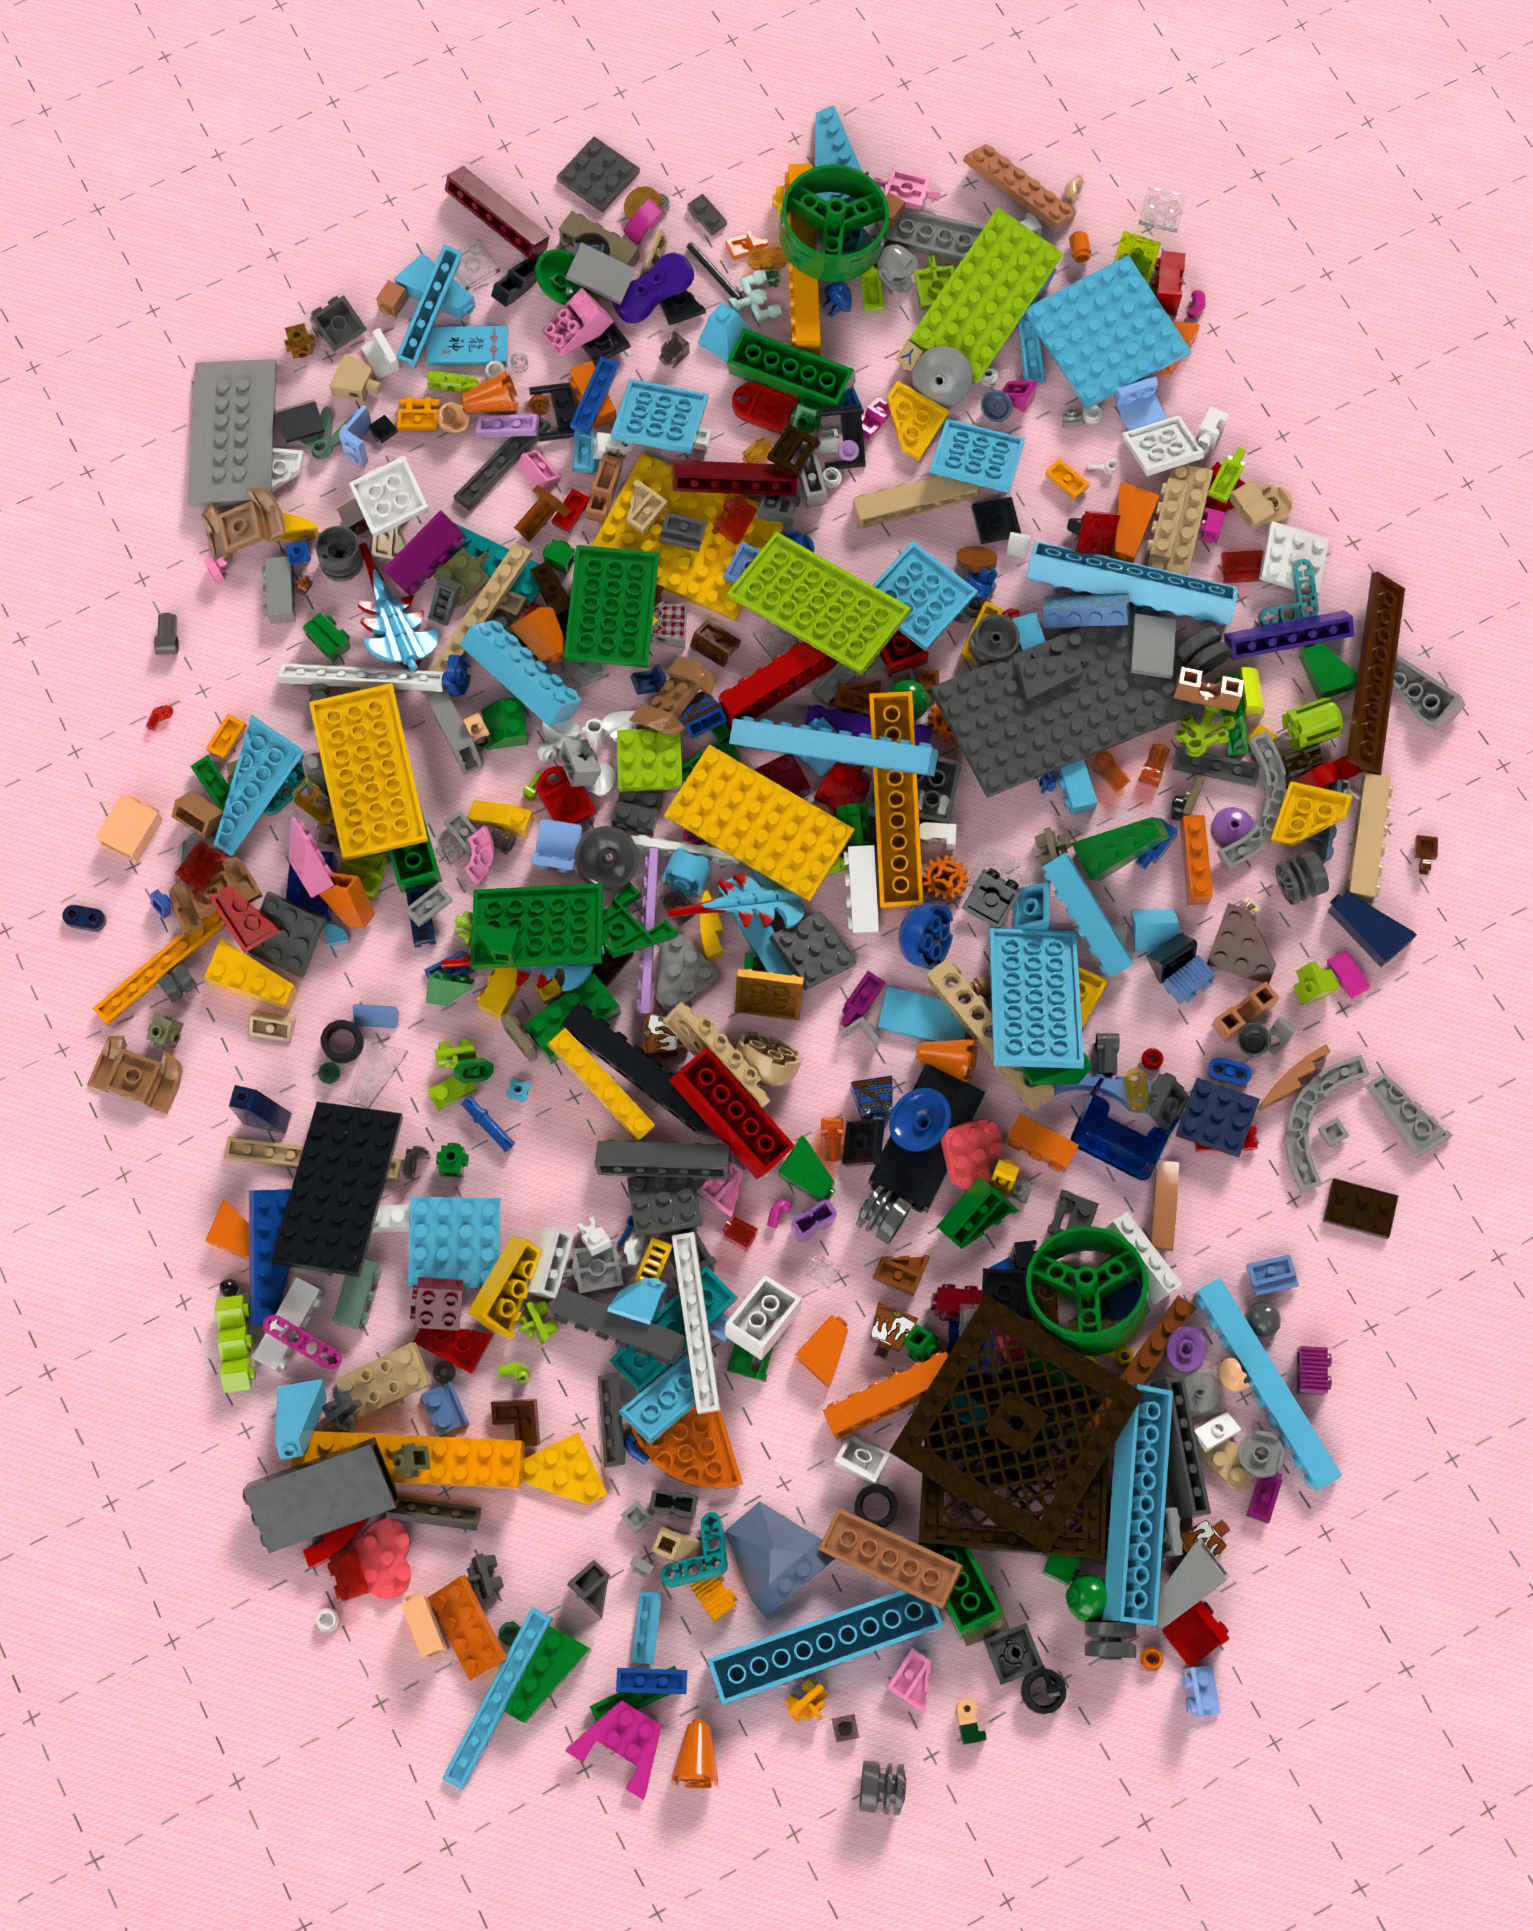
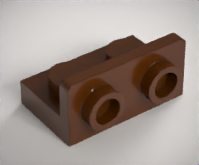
M706 620L694 632L690 647L721 667H725L728 658L739 648L741 640Z

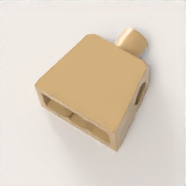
M344 354L329 387L334 397L364 401L368 392L378 395L381 391L382 383L374 381L375 376L371 367Z

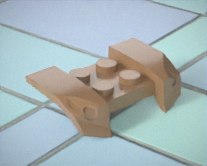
M247 488L252 501L224 513L219 512L212 504L205 509L201 517L214 562L224 557L225 561L233 558V552L263 539L270 542L287 534L281 509L270 491L265 488Z
M680 656L676 658L666 671L671 678L666 681L649 706L640 705L630 718L631 722L657 730L668 736H673L686 729L678 720V717L697 692L701 689L708 695L712 694L715 679L709 669L695 660Z
M238 857L219 858L225 870L186 889L181 878L170 888L169 896L172 907L184 935L203 927L202 919L218 912L209 898L228 886L233 888L249 903L263 897L249 869Z
M108 1036L87 1085L143 1103L149 1108L168 1114L181 1082L183 1069L180 1062L165 1050L161 1062L126 1050L127 1043L124 1036Z

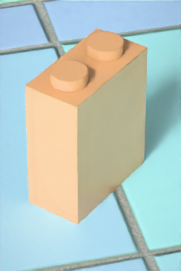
M121 795L95 838L100 845L137 863L163 819L158 813L159 810L151 805L146 807L140 804L141 802L133 796L127 798Z
M419 1593L406 1597V1602L402 1603L401 1606L421 1658L429 1659L449 1650L428 1597Z

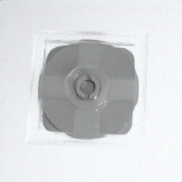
M564 657L563 661L559 662L569 688L574 690L610 676L606 664L566 661Z
M1218 1366L1172 1374L1173 1377H1184L1192 1418L1227 1412Z

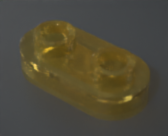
M779 247L755 248L748 253V265L754 270L781 269L787 264V257L782 248Z
M1137 1068L1130 1069L1123 1079L1127 1105L1131 1111L1142 1113L1150 1105L1147 1078L1142 1070ZM1137 1076L1139 1082H1134L1132 1077ZM1137 1097L1142 1098V1099H1143V1103H1141V1104L1137 1103V1102H1136V1098H1137Z

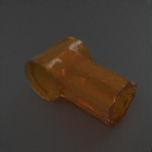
M1160 743L1153 744L1138 781L1158 788L1170 749Z
M1100 751L1096 754L1092 762V770L1096 774L1101 775L1114 792L1117 793L1130 782V779L1114 762L1111 753ZM1098 760H1105L1107 766L1099 765Z
M843 1117L821 1118L823 1161L837 1162L842 1160Z
M1043 1286L1037 1290L1038 1307L1049 1320L1058 1325L1059 1307L1057 1290L1051 1286Z

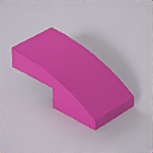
M648 199L630 219L623 230L633 243L640 244L648 229L656 226L662 211L651 199Z
M880 397L876 398L867 407L866 413L862 416L863 436L867 439H870L891 415L888 403Z
M1345 950L1327 960V966L1338 977L1339 985L1351 999L1370 990L1364 975Z

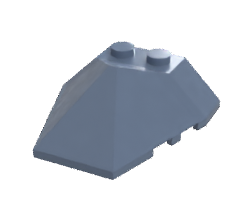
M760 1501L725 1531L750 1598L766 1619L817 1573H820L835 1560V1558L818 1550L822 1539Z

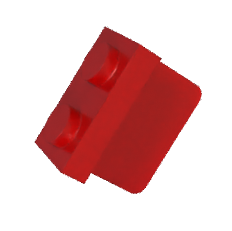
M1201 1600L1162 1629L1163 1635L1189 1667L1197 1664L1215 1648L1230 1639L1227 1635L1229 1633L1227 1627L1221 1621H1216L1212 1616L1214 1614L1212 1608L1207 1602L1202 1603Z

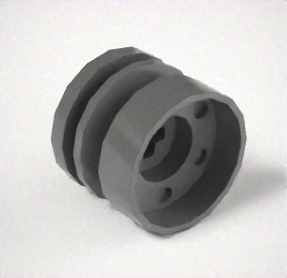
M333 526L326 528L318 535L315 542V550L322 572L329 579L347 581L359 574L363 567V557L357 536L351 529L344 526Z
M1310 850L1297 855L1296 861L1289 858L1285 862L1277 863L1275 866L1280 890L1291 905H1296L1300 901H1306L1308 894L1311 897H1316L1329 890V880L1325 867L1314 851Z
M879 1185L862 1205L856 1226L861 1228L866 1220H868L869 1223L865 1231L869 1232L876 1225L879 1227L876 1238L889 1244L907 1217L912 1204L901 1197L891 1204L889 1201L892 1192L888 1191L884 1198H881L884 1187Z
M864 1760L859 1811L875 1813L878 1802H882L884 1814H888L889 1805L892 1803L894 1804V1815H900L906 1795L904 1764H898L896 1774H892V1763H888L886 1772L881 1773L879 1762Z

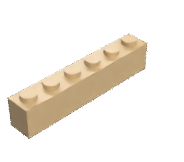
M937 475L927 480L919 479L911 484H900L892 489H880L876 493L868 495L861 494L853 498V510L859 529L977 499L979 489L976 484Z
M1365 773L1361 780L1346 892L1367 903H1371L1375 897H1378L1380 892V884H1377L1378 877H1381L1383 870L1380 858L1385 853L1386 845L1382 844L1383 837H1386L1388 825L1385 824L1386 817H1389L1391 805H1388V798H1391L1393 793V785H1390L1391 777Z

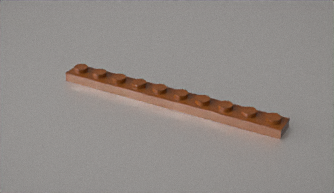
M1178 1295L1120 1378L1130 1385H1143L1166 1353V1344L1169 1336L1177 1328L1185 1326L1197 1308ZM1106 1397L1107 1407L1109 1408L1112 1401ZM1103 1402L1096 1411L1104 1410ZM1105 1413L1093 1416L1095 1428ZM1090 1420L1082 1432L1092 1430ZM1093 1433L1081 1436L1083 1448ZM1078 1438L1068 1452L1080 1450ZM1081 1453L1069 1455L1071 1469ZM1065 1457L1058 1464L1055 1472L1068 1470ZM1069 1473L1057 1475L1056 1477L1064 1482Z

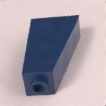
M1346 892L1343 896L1338 894L1330 901L1331 907L1328 913L1381 968L1417 936L1414 931L1349 892Z
M234 1085L228 1106L243 1125L286 1134L292 1115L290 1111L258 1090Z

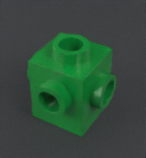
M802 400L798 404L797 409L794 408L792 412V425L811 434L820 426L822 418L819 415L822 406Z
M447 1143V1146L441 1145V1152L437 1151L436 1165H439L440 1175L463 1177L464 1167H468L469 1154H466L464 1147H461L459 1143Z
M916 1325L903 1340L908 1350L907 1355L914 1362L920 1361L923 1363L941 1349L937 1342V1336L919 1325Z

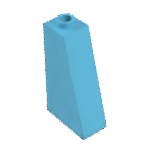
M422 253L394 278L395 283L404 287L408 296L420 301L435 263ZM453 279L441 311L462 320L466 315H470L476 307L474 296Z
M323 1379L277 1387L275 1443L280 1460L304 1456L322 1412V1406L327 1400Z

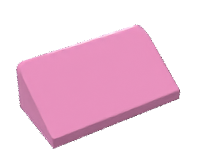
M537 449L521 455L518 466L535 486L539 485L546 490L560 481V476Z

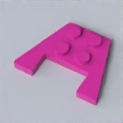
M620 1700L598 1719L594 1725L583 1732L579 1738L568 1745L565 1752L584 1762L595 1742L598 1741L638 1766L625 1789L644 1800L662 1725L625 1701Z

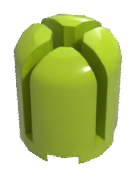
M1329 698L1312 701L1287 710L1285 714H1282L1283 729L1288 728L1292 739L1288 742L1295 751L1337 738L1343 730L1341 711L1334 701Z

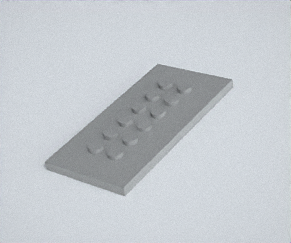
M275 359L195 363L188 504L190 507H206L210 504L213 506L243 505L252 501L247 488H265L272 493L277 373Z

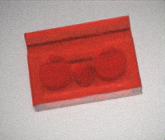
M1263 550L1221 553L1223 583L1262 581L1259 580Z

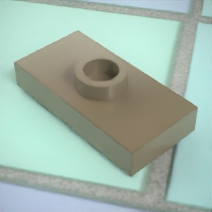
M1198 776L1192 791H1186L1183 798V803H1186L1179 820H1182L1183 816L1191 815L1205 778Z

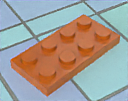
M465 1575L458 1577L428 1597L469 1681L478 1678L507 1659Z

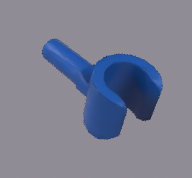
M633 1215L628 1217L627 1228L617 1242L620 1246H622L631 1232H635L634 1226L630 1225Z

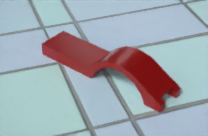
M1346 755L1334 762H1327L1315 767L1293 782L1324 788L1337 780H1348L1364 771L1346 761Z

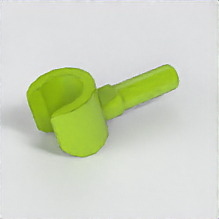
M539 772L535 774L530 784H527L523 789V796L529 801H532L537 795V791L533 788L541 775Z

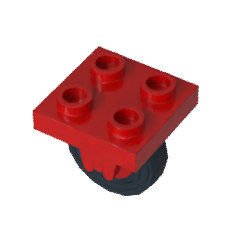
M1085 511L1082 518H1070L1067 530L1077 534L1076 552L1081 554L1111 555L1121 515L1111 512Z

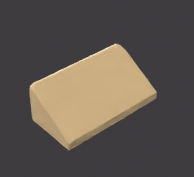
M662 229L658 230L642 268L644 273L649 272L664 253L668 240Z
M253 1011L250 1014L248 1035L291 1042L296 1017Z

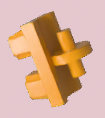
M809 1678L801 1686L807 1694L799 1700L793 1693L784 1700L789 1709V1714L796 1723L804 1717L807 1721H810L814 1716L819 1720L823 1718L820 1711L826 1706L823 1700L829 1694L820 1683L817 1684Z

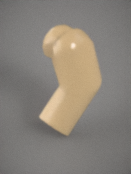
M1079 175L1065 187V197L1069 199L1070 203H1075L1079 200L1077 188L1084 183V180Z

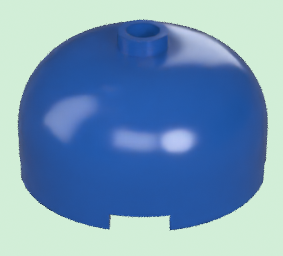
M922 903L913 907L902 920L898 935L899 948L904 958L912 965L932 970L936 964L942 963L946 958L953 939V934L950 933V922L953 921V916L946 906ZM933 939L940 940L941 945L933 942Z

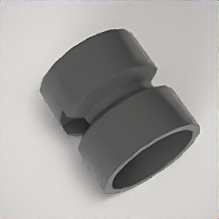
M182 963L172 969V975L165 974L156 980L172 1003L183 996V991L190 992L198 986Z

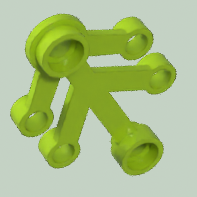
M1204 705L1206 712L1201 725L1199 726L1193 720L1192 715L1180 719L1183 728L1175 731L1176 740L1187 745L1185 749L1189 756L1199 757L1207 751V747L1217 742L1224 744L1230 740L1227 730L1234 728V718L1232 716H1225L1220 721L1210 725L1214 715L1218 714L1220 709ZM1185 728H1189L1196 735V738H1191ZM1218 731L1216 735L1205 739L1206 736Z

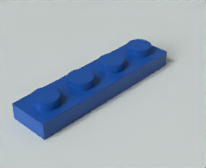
M600 357L570 423L571 429L590 434L620 368L619 362Z

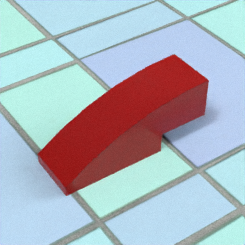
M369 1518L322 1534L323 1542L303 1550L308 1567L313 1569L343 1551L361 1533Z

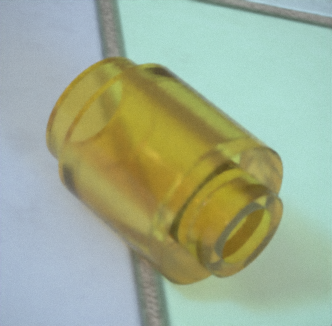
M764 438L755 440L742 453L743 462L762 463L772 450L771 444Z

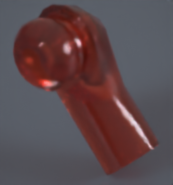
M169 705L154 708L145 727L155 731L159 721L168 719L173 715V708Z

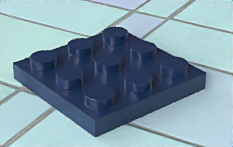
M1196 1078L1176 1136L1239 1158L1260 1099Z

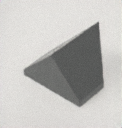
M593 1560L573 1577L567 1585L602 1618L610 1575Z

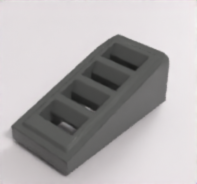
M446 577L439 580L428 618L447 626L462 585ZM436 610L445 613V616L437 613Z

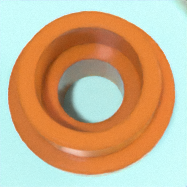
M1147 1647L1140 1654V1663L1146 1670H1158L1163 1664V1655L1159 1649ZM1150 1654L1154 1655L1155 1662L1153 1664L1149 1663L1147 1660V1657Z

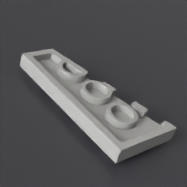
M1382 1074L1365 1086L1416 1159L1453 1136L1448 1130L1445 1131L1438 1125L1439 1122L1433 1116L1429 1117L1421 1109L1422 1106L1407 1097L1406 1092L1387 1074Z

